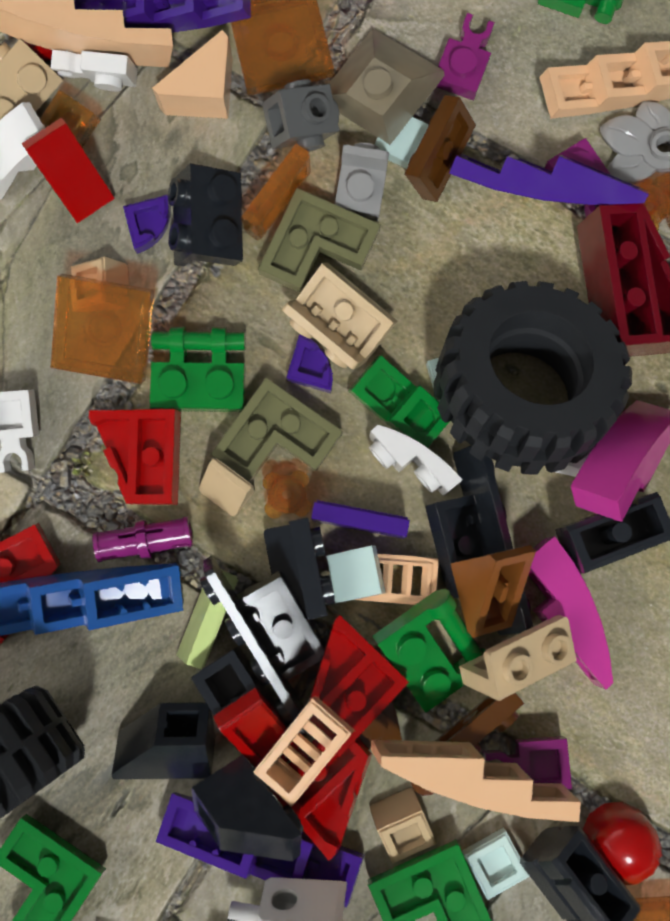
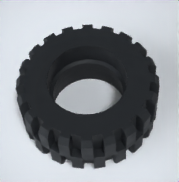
M527 281L510 282L507 290H504L502 285H498L485 290L482 298L474 297L464 306L461 315L455 317L435 369L437 375L434 380V396L441 399L437 409L442 421H452L453 423L450 434L460 444L467 441L472 446L470 454L481 461L484 456H487L496 461L495 468L507 472L510 471L512 466L521 467L522 474L538 475L543 466H545L546 471L553 473L565 469L569 462L578 463L590 453L593 447L616 422L617 417L624 410L629 399L627 390L632 385V370L630 366L625 365L630 360V356L625 342L618 343L617 337L620 334L619 330L611 319L606 322L600 316L602 309L592 301L589 304L584 303L577 298L580 293L566 288L564 292L553 289V283L539 281L536 286H528ZM505 353H524L543 360L563 380L568 393V401L560 404L545 405L518 397L498 379L490 359Z
M38 686L27 688L0 704V819L85 758V745L48 690Z

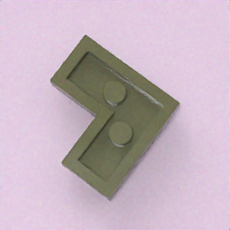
M296 188L258 268L259 275L301 293L319 253L362 271L380 232L381 224Z
M265 378L211 455L250 483L277 446H280L316 472L342 436L343 431Z

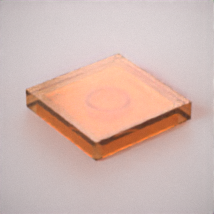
M317 0L250 1L251 18L230 22L248 96L282 89L286 84L298 80L309 79L312 82L334 77V66Z
M68 274L58 275L50 368L142 384L146 380L155 290Z

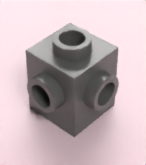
M309 79L294 81L286 84L284 89L277 91L262 103L272 149L297 146L299 153L318 150L325 147V139L340 131L338 125L339 108L332 97L330 84L312 86Z

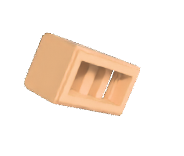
M378 554L379 563L383 564L382 578L386 593L355 600L416 605L437 590L438 558ZM393 565H402L401 594L391 593ZM413 566L422 567L420 595H411Z
M314 696L254 770V773L292 807L354 732V729L317 696ZM313 715L337 734L333 740L310 721ZM303 728L326 748L323 753L300 733ZM292 741L315 760L313 765L290 746ZM282 754L298 766L305 775L303 777L280 758Z

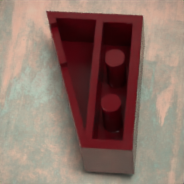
M644 203L599 205L577 225L588 302L592 301L602 309L600 316L606 322L610 319L620 332L617 341L618 343L625 342L630 357L670 353V267L666 261L670 254Z

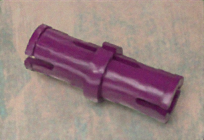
M188 516L147 524L146 520L136 521L133 527L94 532L92 535L94 554L98 563L140 555V558L144 559L151 557L152 552L193 546L192 530Z

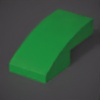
M381 355L373 360L348 390L349 393L392 429L409 436L427 448L449 423L441 419L437 409L439 402L422 386H415Z

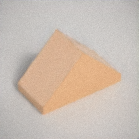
M223 30L152 87L159 108L165 115L228 119L233 58L229 38Z

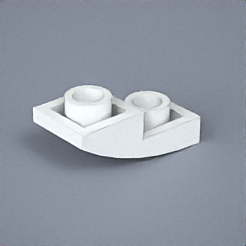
M30 102L19 104L0 120V200L4 197L18 172L34 170L37 166L21 144L45 128Z
M377 425L370 431L369 438L373 444L369 449L381 465L386 469L393 465L400 472L414 461L418 466L414 474L431 493L438 489L444 496L463 480L438 455L409 436Z

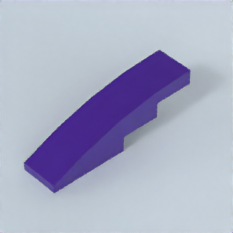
M74 0L75 9L123 10L125 28H171L172 33L208 28L251 18L250 0Z
M461 154L456 156L449 172L451 175L493 190L543 201L587 205L645 203L649 192L643 188L565 155L559 156L553 171H550L513 154L507 156L501 170Z
M176 792L171 794L155 841L244 879L253 875L265 881L274 877L347 882L344 907H348L365 857V854L341 846L339 852L329 861L305 832L301 833V855L293 861L221 850L194 811L193 798Z

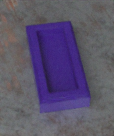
M319 500L314 502L311 517L313 522L401 539L407 537L410 520H407L408 517Z

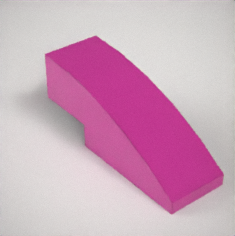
M637 400L617 418L616 422L589 454L571 484L576 507L619 522L623 521L637 492H645L670 444V409Z
M556 537L545 538L534 547L536 553L528 576L547 599L532 611L542 622L557 615L568 618L577 660L575 663L593 685L606 690L613 684L610 653L602 621L591 593L576 565Z

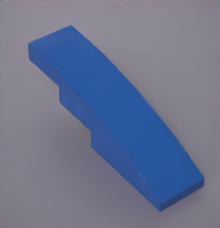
M177 563L77 571L0 583V636L31 629L35 635L82 625H85L88 630H94L183 611L180 571Z

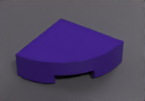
M164 195L123 206L136 253L144 252L153 247L163 237L170 222L171 206L168 202V196Z
M299 334L286 377L287 381L331 393L333 373L327 356L316 342Z

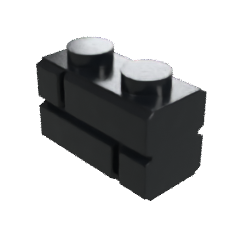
M658 492L634 499L622 522L594 514L580 521L557 528L555 531L559 543L570 556L579 573L582 574L670 541V518Z
M579 825L565 826L564 828H546L520 858L519 863L562 919L567 921H634L640 912L641 906Z

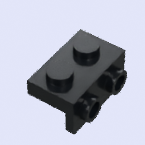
M190 163L171 180L168 189V202L170 206H173V224L169 231L168 241L170 249L174 251V265L184 267L192 260L236 266L243 261L241 173Z
M303 518L288 521L289 525L266 529L264 531V539L271 575L280 571L308 620L327 616L326 605L335 604L330 574L320 576L317 557L326 555L320 527L311 528L309 519Z

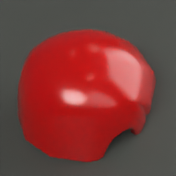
M621 801L604 803L588 815L582 830L625 886L637 885L654 874L660 864L659 859L662 856L661 843L656 829L643 812Z

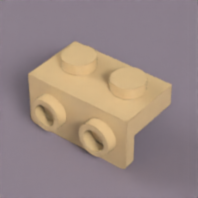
M21 39L12 48L6 42L0 45V120L23 102H30L36 112L64 81Z
M328 262L320 265L296 300L287 302L282 309L291 318L289 324L295 331L309 339L314 337L326 347L324 352L332 362L342 368L349 367L353 370L367 362L398 322Z
M557 615L485 650L483 655L459 666L463 684L500 701L576 662L569 620L567 617Z

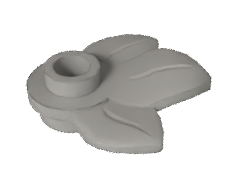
M643 101L637 110L636 117L630 115L617 116L608 120L600 127L602 138L617 153L607 167L612 176L631 184H640L650 178L655 172H670V151L661 152L657 149L661 144H670V111L665 106L656 102Z

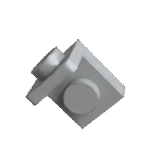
M356 143L354 146L343 145L342 164L335 205L369 220L379 221L389 152L380 150L379 147L370 143Z

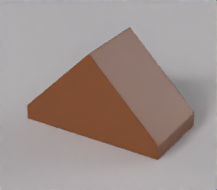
M531 545L451 563L467 632L473 638L512 627L536 550Z

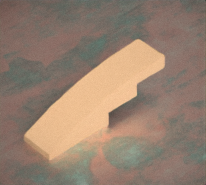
M0 0V32L47 49L68 51L76 54H82V51L127 55L135 66L169 68L173 50L171 28H125L123 10L75 9L74 0Z
M670 41L645 42L635 53L596 55L587 65L548 67L539 78L550 119L595 114L640 106L643 101L658 102L670 99Z
M372 740L371 751L382 768L433 793L477 808L525 818L579 822L581 801L563 784L533 783V780L517 763L484 762V757L470 742Z

